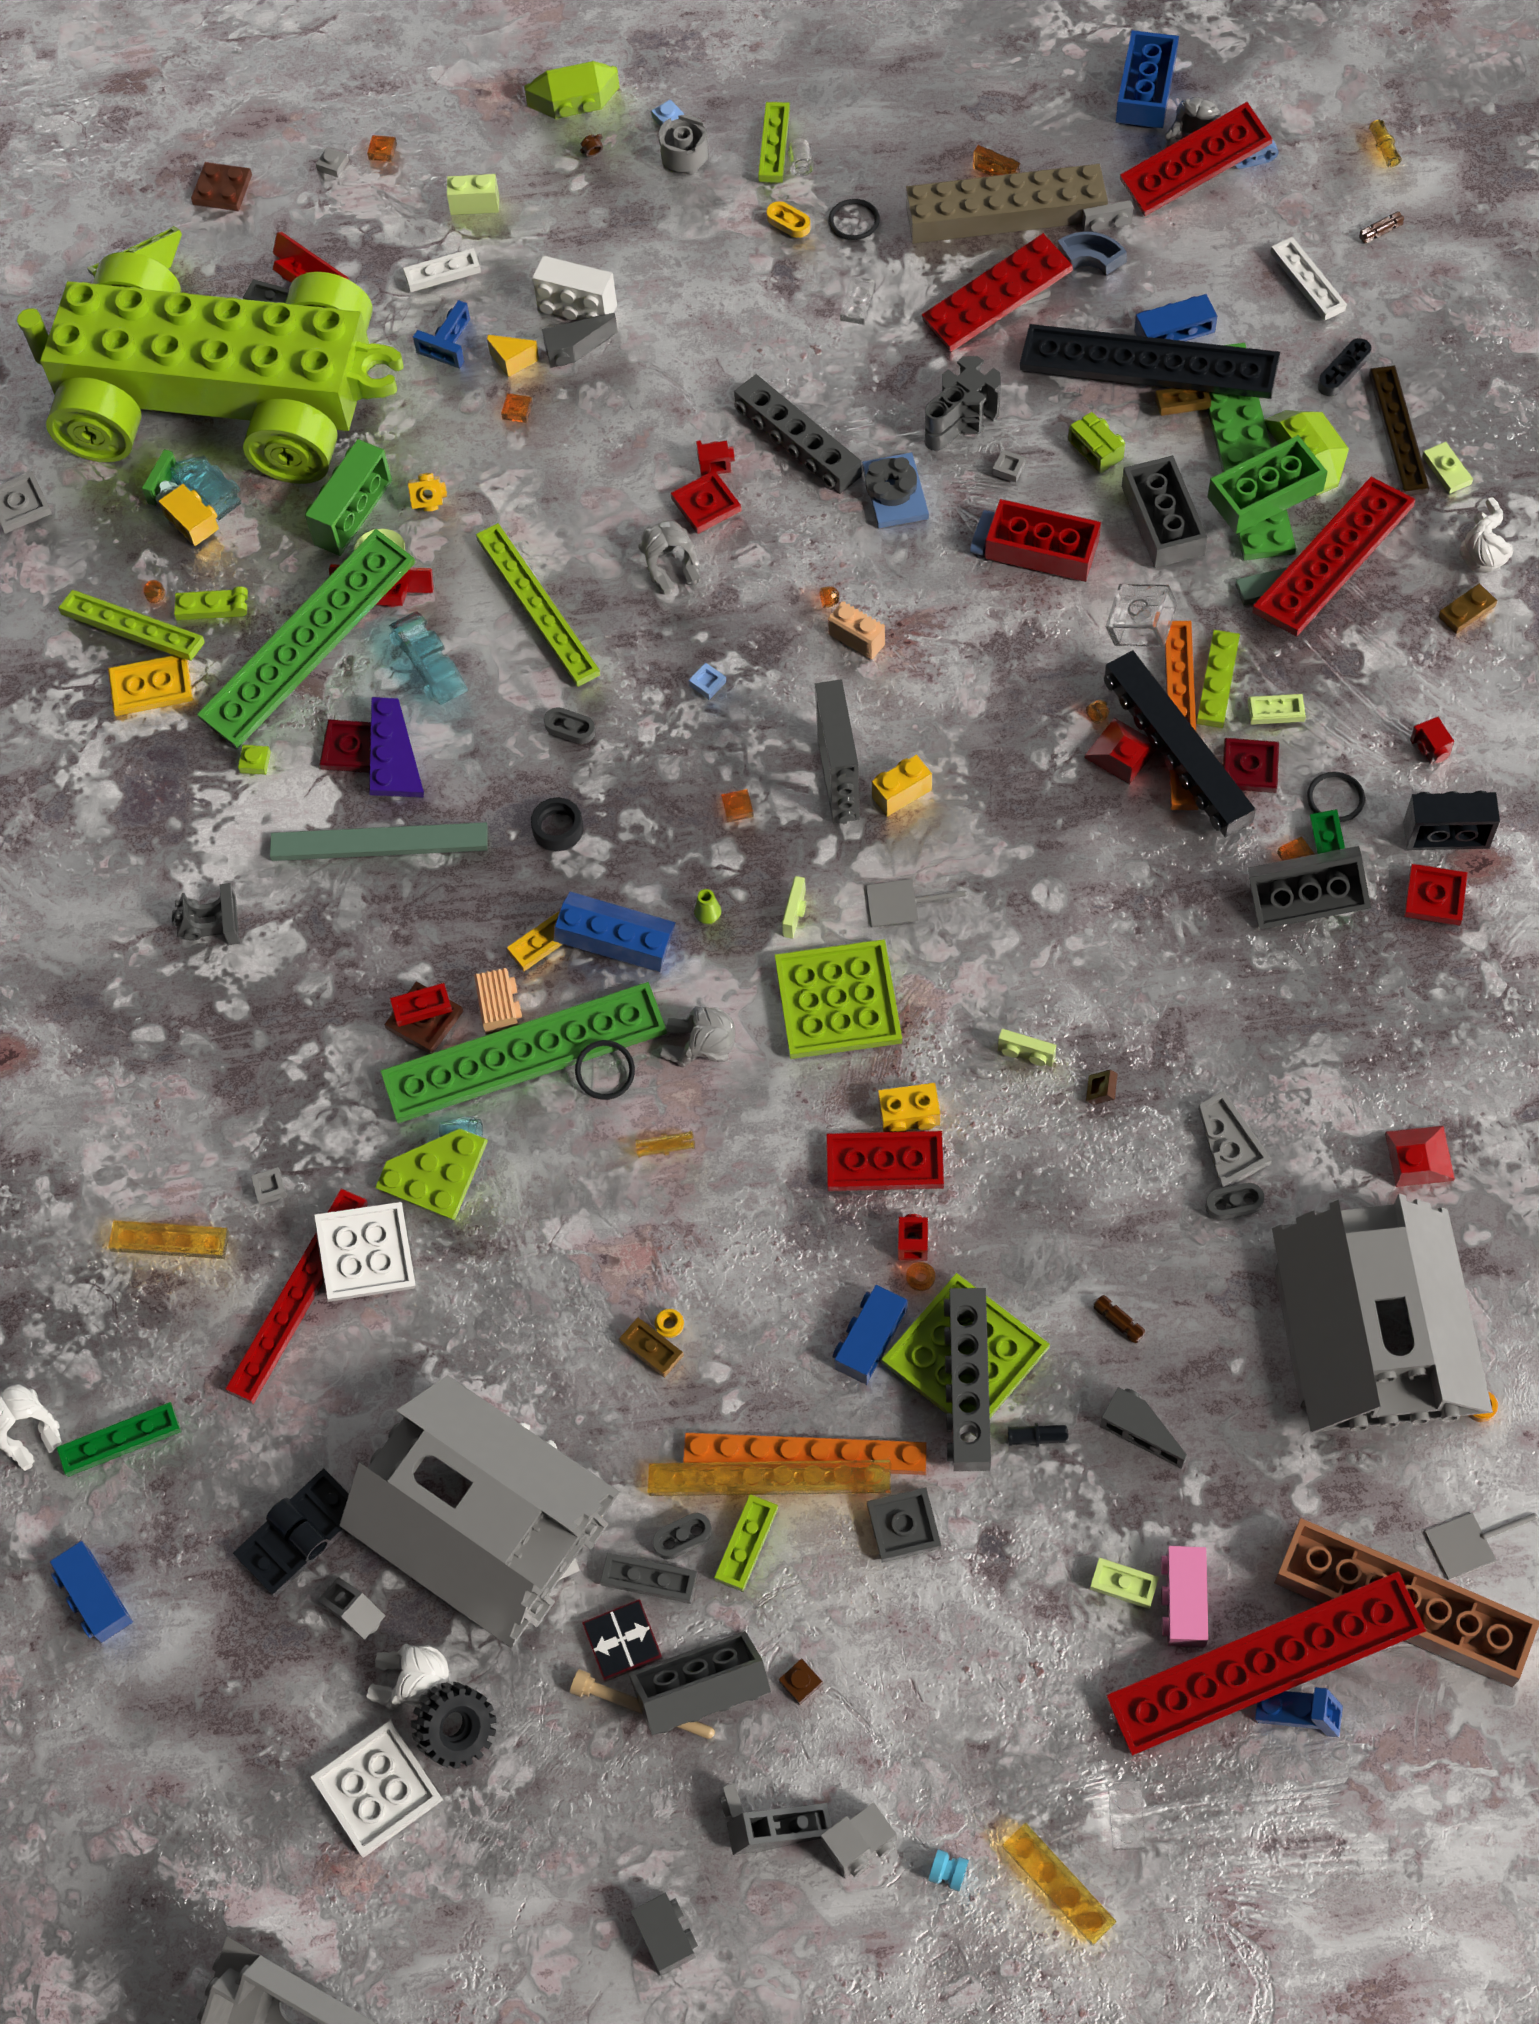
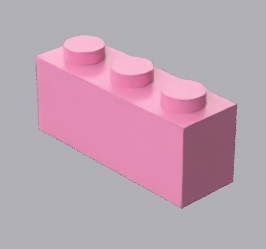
M1169 1546L1166 1556H1161V1575H1166L1167 1586H1162L1161 1604L1167 1605V1617H1162V1636H1167L1168 1646L1206 1647L1208 1642L1206 1547Z

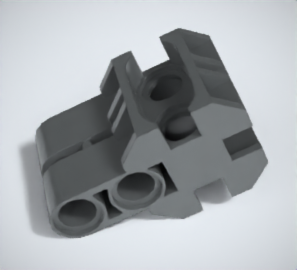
M963 356L959 359L957 364L960 366V375L958 376L949 369L942 374V392L925 407L924 442L928 449L934 451L941 450L961 433L964 435L980 434L985 429L982 425L983 415L992 421L999 417L1000 372L993 368L986 375L981 373L980 366L984 363V360L980 357Z

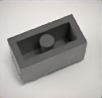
M665 1892L631 1910L661 1976L696 1958L693 1949L698 1945L690 1928L683 1930L678 1920L684 1915L676 1898L669 1901Z

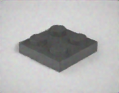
M926 1487L867 1501L882 1563L941 1549V1542Z

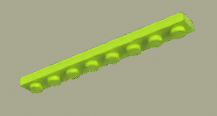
M499 523L477 533V541L576 686L579 687L600 676L599 668Z

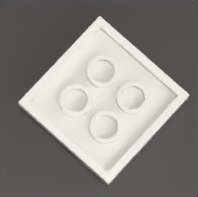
M402 1202L314 1215L327 1302L415 1289L416 1285Z
M391 1720L311 1776V1779L363 1858L443 1801Z

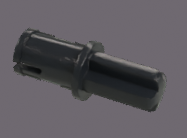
M1035 1423V1426H1008V1446L1036 1444V1447H1039V1444L1068 1442V1428L1066 1425L1038 1426V1423Z

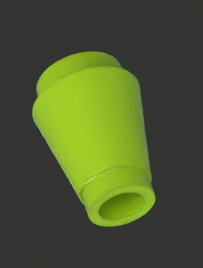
M703 889L698 893L694 908L696 919L704 924L716 922L721 915V906L714 893L709 889Z

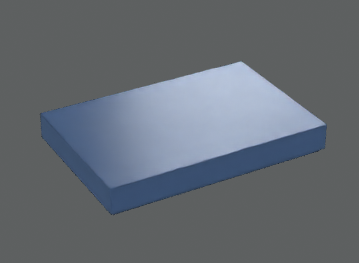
M912 452L885 457L906 458L916 471L917 489L915 493L913 492L910 495V499L907 502L897 506H885L881 504L880 500L876 498L873 500L871 498L878 529L929 519L928 508ZM879 458L862 462V468L864 471L865 479L866 474L869 470V465L874 461H879L885 458ZM888 479L885 482H889L890 485H894L896 480Z

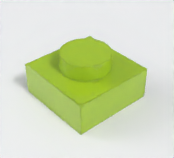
M242 745L238 765L240 773L266 775L271 754L269 746Z

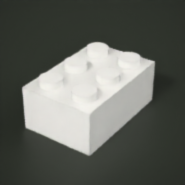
M542 256L532 277L538 311L577 321L614 313L617 301L612 272Z

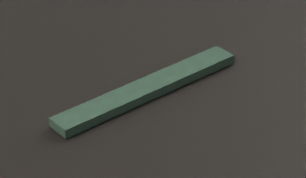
M487 822L271 833L270 858L272 861L488 851Z

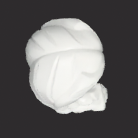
M1493 497L1485 501L1491 515L1487 516L1483 512L1476 514L1473 518L1476 526L1467 533L1465 540L1460 545V555L1467 566L1475 572L1487 573L1497 570L1513 554L1512 545L1505 542L1501 536L1492 532V529L1500 525L1503 520V511Z
M13 1385L0 1393V1449L5 1452L6 1456L12 1458L22 1470L26 1471L31 1469L32 1464L35 1462L33 1455L28 1452V1449L23 1446L21 1441L8 1437V1430L16 1420L29 1417L39 1419L38 1430L41 1433V1439L45 1443L48 1453H52L53 1451L58 1452L57 1447L62 1445L58 1431L60 1425L53 1418L52 1414L39 1402L38 1395L34 1389Z
M404 1644L397 1652H377L375 1659L376 1668L379 1667L381 1670L399 1668L402 1671L394 1689L372 1683L368 1688L366 1698L372 1702H378L380 1705H385L390 1711H394L404 1704L421 1708L424 1703L419 1701L423 1695L428 1698L432 1695L429 1689L435 1686L441 1690V1683L449 1681L447 1660L443 1654L432 1646L417 1647Z

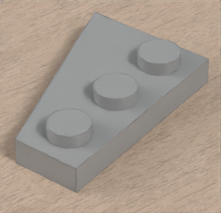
M1224 1091L1199 1104L1198 1110L1221 1188L1232 1186L1271 1164L1272 1159Z

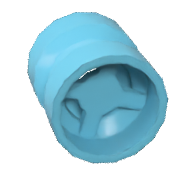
M938 1849L928 1881L939 1884L942 1880H945L950 1889L959 1892L969 1860L962 1857L949 1860L948 1852Z

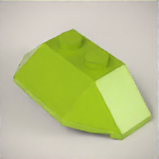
M595 61L547 70L536 77L531 83L524 86L527 106L554 119L602 110L620 88L617 67H610Z
M173 226L121 252H131L147 256L169 269L171 268L182 233L180 229ZM99 263L87 267L88 272L94 277Z
M1284 410L1264 419L1266 428L1278 444L1299 435L1328 471L1324 491L1315 496L1339 486L1349 448L1323 412Z

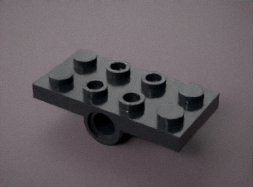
M323 1468L291 1499L284 1498L276 1503L266 1516L267 1521L233 1552L234 1556L274 1598L277 1597L346 1531L340 1527L349 1493Z

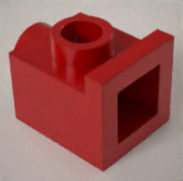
M701 440L696 441L701 477L713 470L717 474L731 473L730 462L735 461L733 446L728 447L727 441H714L707 444H702Z
M1438 716L1415 725L1410 738L1411 743H1417L1420 753L1426 755L1430 763H1440L1450 756L1455 742Z
M907 1214L905 1217H899L898 1260L928 1261V1217H922L919 1214ZM911 1236H916L918 1239H908V1238L911 1237Z

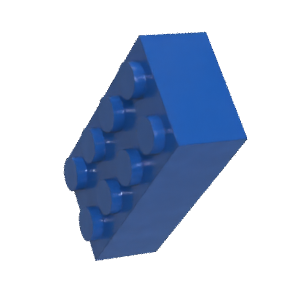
M1131 31L1117 101L1115 123L1155 128L1164 127L1177 58L1179 36Z

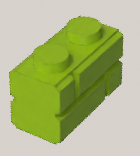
M1090 412L1082 417L1081 420L1079 419L1070 425L1068 441L1099 473H1103L1124 458V439L1119 434L1115 435L1109 429L1108 423L1104 418H1098L1094 413Z

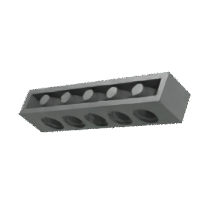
M757 374L734 391L736 410L741 415H746L752 420L756 428L764 430L774 443L782 445L792 458L800 460L810 473L818 475L828 488H833L841 494L862 477V461Z
M950 1288L949 1299H944V1317H950V1327H944L945 1345H951V1356H945V1374H951V1384H946V1403H952V1413H946L947 1432H953V1443H947V1461H953V1471H990L991 1446L986 1288ZM967 1317L973 1323L969 1326H962L958 1323V1320ZM962 1346H970L974 1351L969 1355H964L958 1349ZM969 1374L975 1380L972 1383L965 1384L959 1380V1377ZM964 1403H970L976 1409L971 1413H965L959 1407ZM965 1432H971L976 1436V1439L973 1442H965L960 1436Z

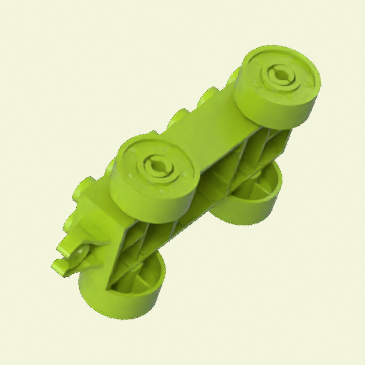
M117 252L105 256L100 261L92 284L67 281L49 335L37 309H25L17 317L18 325L24 333L35 361L42 365L55 395L46 420V428L49 435L59 446L68 452L96 462H116L130 454L142 417L140 409L248 420L250 423L244 440L243 451L248 461L255 468L280 481L294 484L313 483L321 480L328 473L338 437L337 430L349 431L357 401L361 399L385 398L397 392V385L393 375L388 374L386 377L374 379L368 375L369 369L377 364H385L394 371H401L404 368L401 353L396 349L382 344H369L367 330L373 306L364 290L344 277L326 272H310L298 276L290 285L286 302L274 303L181 292L180 284L175 275L158 261L141 254Z

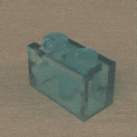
M205 459L181 476L183 484L190 491L195 490L205 506L210 505L218 516L216 518L218 521L242 503L241 499L237 496L240 488L232 479H226L217 465L212 466Z

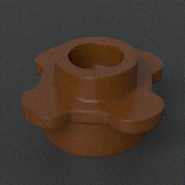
M591 134L586 136L580 143L582 146L580 152L582 154L585 153L588 157L599 154L603 150L602 135Z

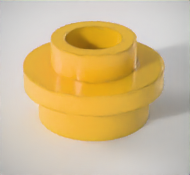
M674 1309L662 1310L655 1318V1329L664 1338H674L684 1328L683 1316ZM667 1321H673L675 1323V1325L672 1328H666L664 1326V1324Z

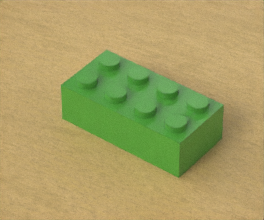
M1297 435L1210 478L1207 498L1233 532L1238 534L1324 491L1328 471L1300 436Z
M357 439L354 445L347 450L341 464L333 470L332 477L326 485L321 487L319 495L313 504H310L306 509L305 518L314 546L341 556L392 482L384 449Z

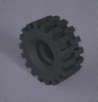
M448 1682L441 1683V1690L434 1686L429 1689L432 1694L429 1698L425 1695L420 1698L419 1701L424 1703L421 1709L415 1706L413 1713L418 1718L417 1720H411V1727L417 1730V1732L412 1733L413 1740L419 1743L416 1746L425 1756L441 1766L447 1768L451 1766L454 1769L460 1768V1763L469 1766L473 1764L472 1757L479 1760L484 1756L480 1750L483 1747L489 1749L492 1744L487 1739L489 1736L495 1737L496 1729L491 1727V1724L497 1723L496 1716L490 1713L494 1708L491 1703L486 1701L487 1698L483 1694L459 1682H453V1685ZM453 1712L460 1713L462 1716L460 1729L454 1735L446 1736L443 1732L445 1719Z

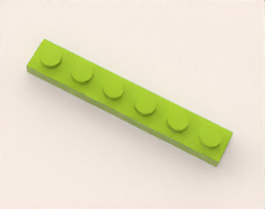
M72 590L58 607L61 615L192 661L205 643L202 635Z

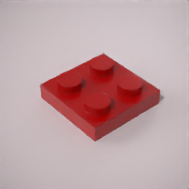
M715 470L671 492L672 501L697 534L742 511L741 504Z
M1411 864L1404 917L1460 926L1463 918L1468 872Z

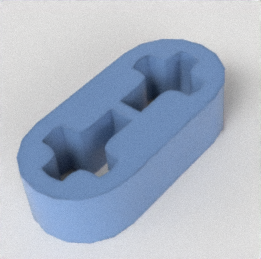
M1274 140L1271 145L1236 164V168L1244 169L1273 161L1279 154Z
M983 511L972 539L970 553L985 555L986 538L995 512Z

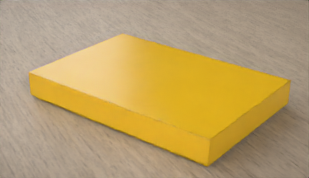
M172 655L108 668L115 716L194 701L189 664L186 659Z

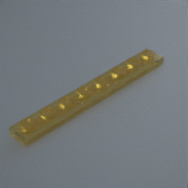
M890 1460L649 1463V1496L891 1493Z

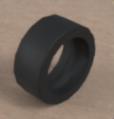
M561 797L549 798L540 802L533 810L531 816L533 836L544 849L555 852L565 851L575 846L581 839L584 831L582 815L577 805L569 799ZM553 814H566L573 820L571 829L561 835L546 834L541 827L542 822Z

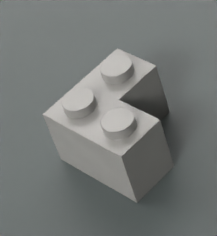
M873 1802L852 1819H849L848 1816L843 1818L823 1833L821 1840L822 1847L846 1879L851 1874L854 1878L862 1874L869 1868V1860L876 1855L882 1858L895 1848L893 1842L897 1840V1834Z

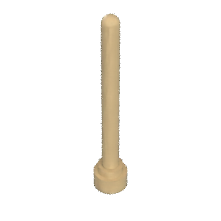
M578 1669L570 1688L571 1694L581 1698L583 1695L589 1697L592 1694L642 1714L637 1698L596 1683V1679L591 1677V1673ZM698 1721L677 1726V1728L706 1739L713 1738L715 1734L711 1726Z

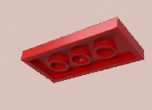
M942 1131L827 1134L828 1191L944 1189Z

